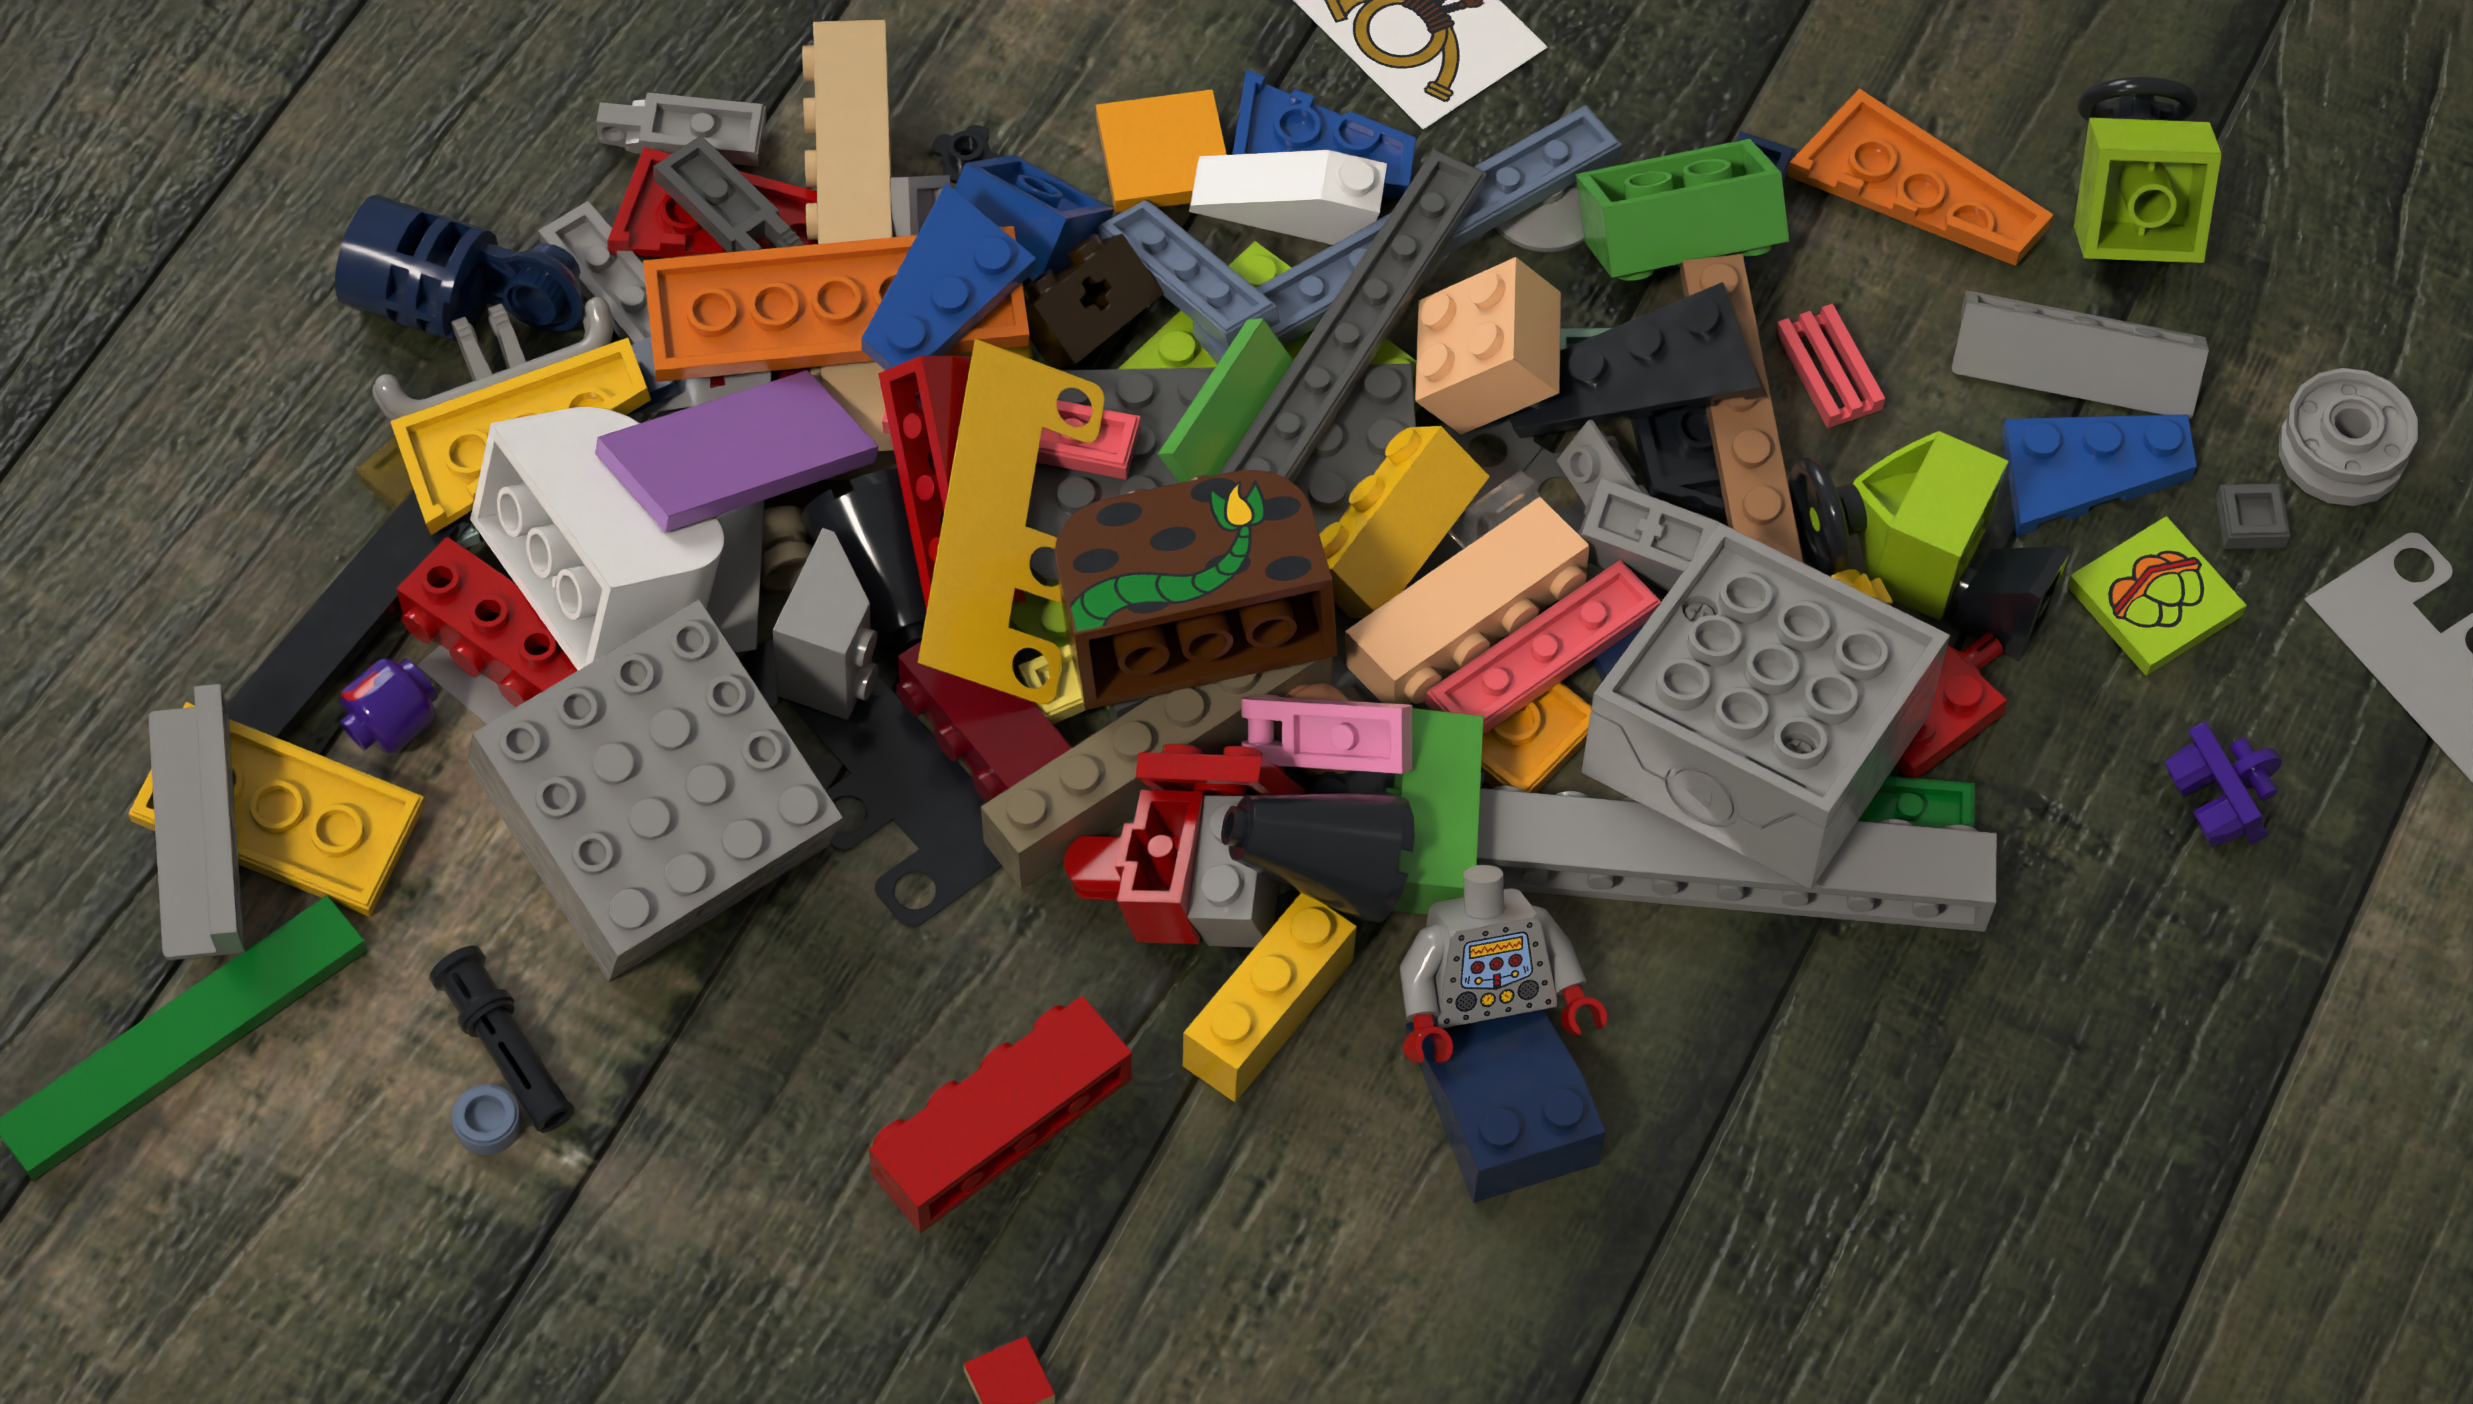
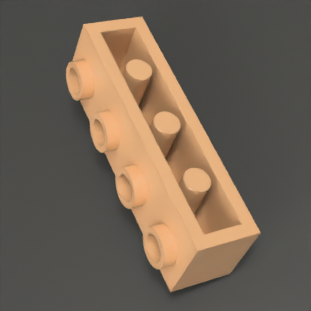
M1538 497L1345 631V665L1382 703L1406 705L1412 702L1414 704L1422 703L1425 701L1428 690L1490 649V647L1504 637L1512 634L1537 617L1541 611L1557 600L1560 601L1585 584L1589 544L1541 497Z

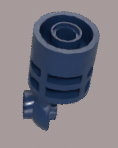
M378 194L368 197L352 218L340 247L335 272L336 296L343 305L455 342L458 341L454 334L452 321L466 317L468 323L475 328L487 303L494 306L502 304L505 310L520 322L537 330L555 333L570 330L579 323L584 306L583 295L578 282L581 273L579 264L565 249L553 244L544 243L536 245L531 251L516 252L498 246L496 235L490 230Z

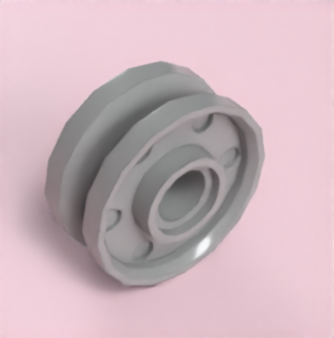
M2340 368L2321 372L2300 385L2287 411V418L2279 433L2278 455L2287 475L2305 493L2322 501L2348 506L2378 501L2396 488L2406 470L2409 456L2418 440V418L2409 398L2391 381L2364 370Z

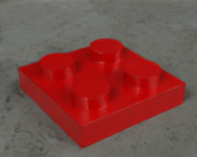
M1165 744L1163 745L1162 753L1139 752L1135 778L1153 790L1203 791L1205 796L1305 794L1303 787L1284 774L1285 769L1283 767L1269 763L1263 758L1262 751L1250 747L1228 746L1224 748L1223 755L1202 754L1201 749L1194 746Z

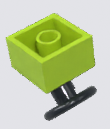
M2129 77L2094 85L2085 90L2078 98L2077 110L2081 117L2089 122L2074 229L2083 258L2204 263L2222 153L2210 122L2183 121L2194 113L2198 104L2196 94L2188 86L2163 78ZM2154 96L2170 98L2179 103L2170 105L2155 101ZM2121 97L2120 99L2105 101L2108 99Z
M1940 431L1897 450L1858 476L1853 484L1835 487L1831 477L1818 461L1810 457L1801 458L1792 467L1789 479V493L1797 533L1802 547L1812 566L1831 577L1847 569L1850 556L1849 536L1857 534L1869 580L1880 577L1893 601L1941 621L1952 599L1954 589L1968 567L1989 525L2009 461ZM1808 483H1809L1810 501H1809V496H1808Z

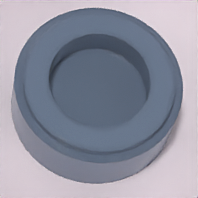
M484 1084L470 1088L457 1099L452 1110V1125L459 1143L468 1151L478 1155H493L506 1150L515 1142L521 1130V1115L515 1098L506 1089L497 1085Z

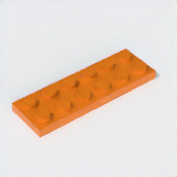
M1014 226L1000 227L1016 241ZM917 235L643 260L656 382L874 361L862 351L861 338ZM1022 283L945 354L973 352L975 339L1002 349L1029 346L1030 334Z

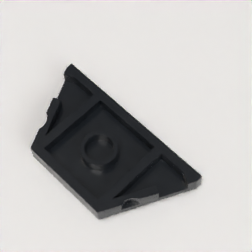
M1687 405L1654 410V416L1631 419L1649 495L1683 509L1727 521L1706 407L1689 409Z

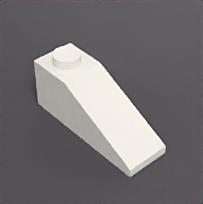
M1331 150L1200 156L1197 162L1189 212L1334 245L1377 221L1380 213L1387 163Z

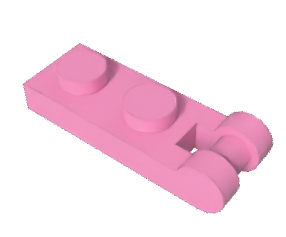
M1269 694L1241 697V717L1248 719V740L1242 741V746L1262 751L1263 758L1271 764L1398 774L1413 770L1412 705L1285 698ZM1274 720L1282 721V742L1274 740Z

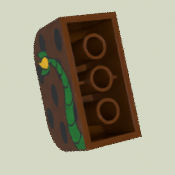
M1239 470L1214 476H1198L1186 482L1149 490H1133L1125 495L1106 498L1083 507L1068 519L1057 537L1055 560L1065 629L1085 710L1338 656L1333 579L1312 508L1301 489L1280 475L1262 470Z

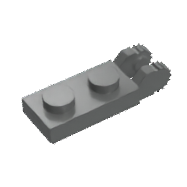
M703 136L697 137L653 166V179L727 252L760 250L762 247L755 240L764 234L772 248L803 246L804 243L796 235V232H793L791 227L779 217V210Z

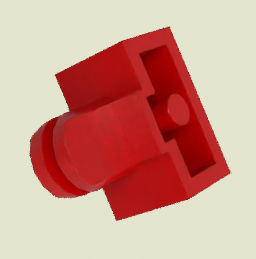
M1141 790L1134 823H1124L1121 837L1080 836L1067 849L1064 856V869L1078 898L1081 900L1117 901L1136 942L1199 944L1200 934L1189 921L1188 910L1205 796L1204 792Z

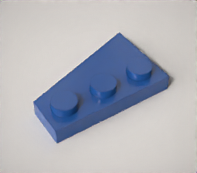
M1246 69L1232 155L1331 150L1387 163L1382 197L1401 199L1411 182L1416 137L1352 111L1341 115L1314 104L1315 96L1294 89L1289 94L1265 84V76Z
M945 183L861 338L862 351L885 370L921 355L943 356L1036 270V258L950 185Z
M2188 414L2005 419L2002 429L2005 459L2009 461L2007 474L2017 537L2036 531L2040 523L2061 516H2065L2067 520L2088 514L2092 506L2116 498L2127 501L2191 480L2197 467Z

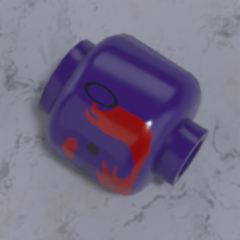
M380 659L342 690L340 698L347 716L340 721V725L348 736L364 751L374 744L383 752L397 753L434 722L436 714L432 702L438 698V694L427 678L409 660L403 659L398 664L391 659Z

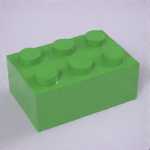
M1751 139L1575 174L1585 237L1584 241L1612 278L1618 277L1621 280L1627 281L1640 280L1651 276L1654 273V269L1676 264L1678 267H1681L1683 260L1710 258L1730 253L1743 254V256H1757L1769 252L1772 248L1771 245L1789 242L1781 171Z

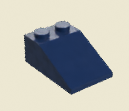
M1543 1009L1442 1028L1448 1032L1453 1043L1452 1055L1448 1061L1443 1063L1436 1062L1433 1042L1427 1036L1422 1042L1424 1062L1419 1063L1473 1203L1599 1164L1606 1133L1581 1071ZM1413 1022L1406 1024L1408 1035L1414 1030Z

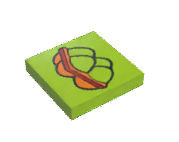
M2167 516L2071 574L2067 583L2070 591L2145 676L2150 675L2242 617L2247 606Z

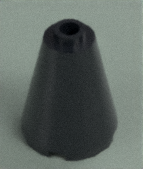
M898 468L864 474L851 479L850 482L854 491L837 499L834 498L832 490L829 489L811 501L805 507L801 517L805 529L814 543L822 528L835 532L870 602L871 628L877 631V636L883 645H897L898 651L905 652L922 641L927 611Z
M1389 792L1246 795L1237 806H1231L1227 810L1222 824L1221 839L1224 845H1228L1232 860L1358 921L1380 923L1385 921L1395 909L1405 888L1408 873L1399 872L1397 868L1401 849L1413 852L1415 839L1414 815L1407 799L1395 796Z

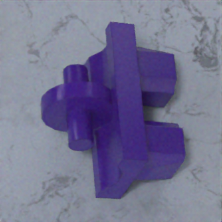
M2206 721L2189 729L2192 743L2179 750L2164 763L2169 776L2182 797L2193 793L2211 782H2214L2220 792L2221 797L2193 811L2195 819L2211 847L2234 840L2243 834L2250 845L2267 837L2268 834L2261 823L2263 820L2262 815L2246 789L2253 787L2262 801L2268 800L2278 793L2276 786L2270 778L2282 764V760L2276 750L2265 748L2254 751L2247 738H2241L2230 746L2232 753L2237 759V762L2232 766Z

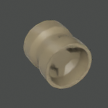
M777 506L764 510L760 581L762 586L768 591L776 593L792 591L813 548V545L808 543L810 535L806 531L801 517L803 510L799 507Z

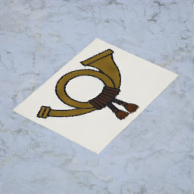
M1293 0L1423 130L1548 48L1500 0Z

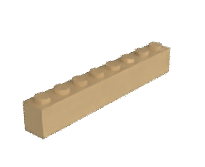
M886 21L813 22L814 45L802 46L804 82H815V97L804 98L805 134H816V150H805L806 187L817 186V203H806L807 239L818 240V244L893 237ZM875 361L810 367V373L879 446L875 463L827 478L826 481L851 480L864 474L897 468L891 434L883 433L882 426L885 404L878 373L885 371V369Z

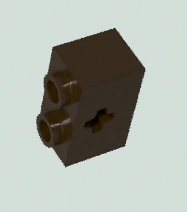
M1123 233L1100 240L1097 234L1089 236L1066 254L1071 263L1060 272L1055 274L1052 269H1049L1023 287V293L1027 297L1024 300L1030 334L1029 338L1048 366L1059 369L1077 364L1164 294ZM1085 291H1086V293L1088 294V296H1086V297L1083 299V301L1080 302L1079 299L1085 294Z

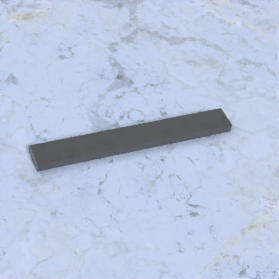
M1432 150L1219 474L1239 470H1262L1275 473L1290 480L1292 483L1294 482L1486 185L1487 173L1439 151Z

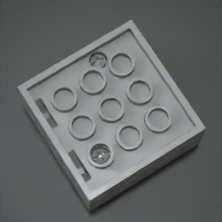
M1719 523L1595 691L1581 773L1811 890L1930 715L1950 635Z
M699 599L472 734L467 762L468 767L608 982L827 848L843 819Z

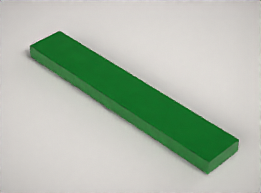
M328 895L324 896L245 950V953H241L0 1117V1139L31 1180L34 1181L368 951L365 940Z

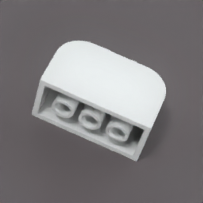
M595 407L569 408L491 423L470 518L473 525L577 670L594 662L698 599L707 610L724 544L723 530L715 516L666 533L595 454L597 438L599 436L640 423L618 412Z

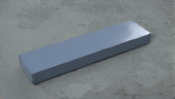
M1144 200L1097 227L1100 240L1123 233L1164 294L1162 295L1226 349L1229 348L1247 319L1263 318L1270 328L1280 323L1277 305L1150 201Z

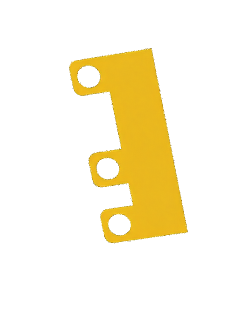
M974 340L918 663L1038 704L1046 705L1054 700L1062 662L1059 648L1052 642L1011 629L1008 626L1015 588L1062 603L1059 584L1053 587L1044 586L1034 578L1030 570V558L1033 552L1040 547H1050L1055 550L1057 537L1026 527V520L1042 427L1084 443L1095 441L1099 436L1105 401L1104 393L1097 384L981 340ZM1064 389H1079L1089 398L1092 405V416L1086 425L1074 427L1067 424L1060 417L1057 410V398ZM1021 649H1036L1046 658L1049 666V676L1041 687L1028 688L1022 685L1015 677L1013 659Z

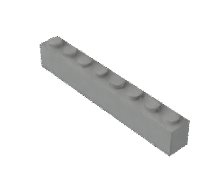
M1514 786L1480 789L1477 865H1491L1503 871L1504 889L1512 888L1522 892L1982 932L1986 931L1996 904L1997 833L1978 832L1975 828L1967 825L1931 828L1913 826L1911 823L1899 819H1888L1879 823L1857 821L1810 890L1630 797L1619 801L1590 798L1584 793L1565 791L1556 795L1526 793L1524 790Z

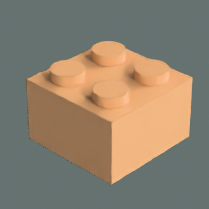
M1514 257L1419 300L1415 401L1462 435L1559 394L1561 292L1517 257Z

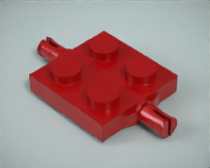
M1985 633L1979 640L1962 652L1947 646L1931 713L1895 765L1905 777L1919 778L2005 714L2007 699L1986 681L1979 672V670L2003 654L2001 643L1997 638L1993 641L1994 635L1991 633Z

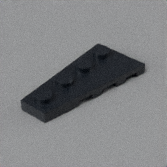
M1721 282L1560 350L1559 394L1509 414L1513 430L1519 438H1526L1582 428L1588 420H1593L1597 425L1599 420L1627 415L1629 420L1654 416V410L1687 405L1689 409L1713 406L1715 405V400L1743 396L1745 400L1766 397L1767 395L1730 293L1725 284Z

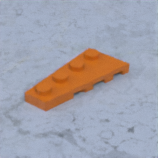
M1860 88L1790 161L1787 172L1788 177L2014 266L2022 260L2050 229L2054 214Z

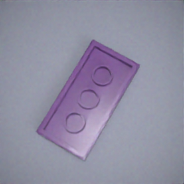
M806 370L599 436L597 438L595 454L666 533L875 463L879 446L815 377Z

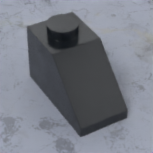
M2059 546L1991 549L1979 569L1969 565L1959 579L1951 597L1959 602L1952 627L1977 640L1985 633H1991L1994 635L1993 641L1997 638L2001 643L2003 654L2019 662L2049 614L2070 552Z

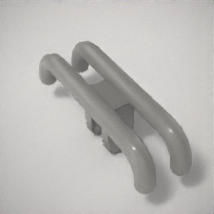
M593 297L583 307L581 315L585 329L583 340L527 362L503 305L498 304L488 308L489 323L494 335L498 338L507 368L492 374L477 344L478 339L473 326L468 323L466 317L452 321L454 334L473 381L432 397L417 400L410 398L404 393L395 376L382 374L373 385L372 393L375 402L387 418L395 420L611 344L614 323L608 302L601 297Z

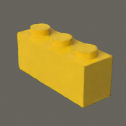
M1442 426L1409 427L1399 432L1385 449L1387 457L1376 472L1363 479L1352 490L1349 496L1351 504L1339 522L1330 524L1319 534L1333 579L1334 602L1350 618H1365L1406 588L1490 477Z
M1300 893L1184 1031L1182 1066L1236 1103L1352 963L1357 926L1325 904Z

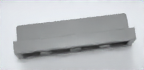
M1966 290L1961 310V326L1952 362V371L1959 375L2162 415L2188 414L2190 419L2194 414L2209 349L2206 337Z
M221 684L194 686L195 707L159 710L149 714L162 950L167 960L245 953L229 708Z

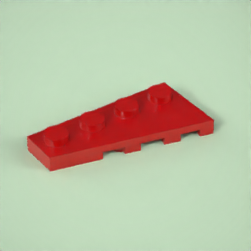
M643 147L607 240L610 255H617V251H632L636 256L674 258L728 253L653 179V166L670 156V153ZM740 172L779 210V217L791 227L793 232H796V235L804 243L803 245L818 244V240L807 239L806 203H817V191ZM765 234L755 240L762 249L772 248Z

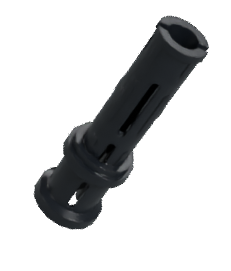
M471 945L450 953L434 966L429 975L430 982L436 990L445 991L460 1014L457 1023L461 1030L471 1037H479L501 1071L502 1076L534 1122L536 1130L546 1133L558 1128L573 1115L575 1108L571 1102H568L543 1064L541 1057L534 1050L512 1015L515 1009L514 999L506 989H499L484 967L486 956L478 946Z

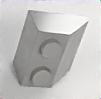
M822 528L773 628L777 696L848 720L858 698L866 701L877 679L878 664L872 663V655L877 642V631L872 630L870 625V602L835 532Z

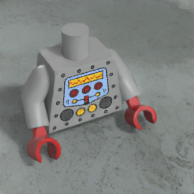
M1477 865L1465 870L1463 874L1464 897L1438 901L1429 908L1426 927L1419 931L1400 965L1406 1019L1414 1023V1030L1404 1040L1403 1051L1406 1058L1414 1064L1424 1062L1422 1042L1426 1036L1433 1042L1436 1062L1443 1063L1449 1060L1453 1052L1452 1038L1442 1028L1557 1007V995H1564L1567 1002L1562 1009L1561 1023L1564 1029L1571 1035L1581 1036L1580 1028L1575 1021V1013L1582 1005L1590 1009L1593 1021L1598 1029L1604 1028L1607 1022V1012L1603 1004L1597 999L1585 997L1582 987L1587 981L1570 939L1547 910L1531 906L1520 890L1504 889L1503 871L1495 866Z

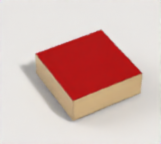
M1027 1336L963 1363L964 1373L979 1404L1055 1403V1394Z

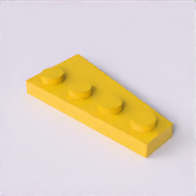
M625 338L390 422L430 534L433 535L472 511L491 423L576 407L602 408L628 415L649 402L651 398L629 338Z

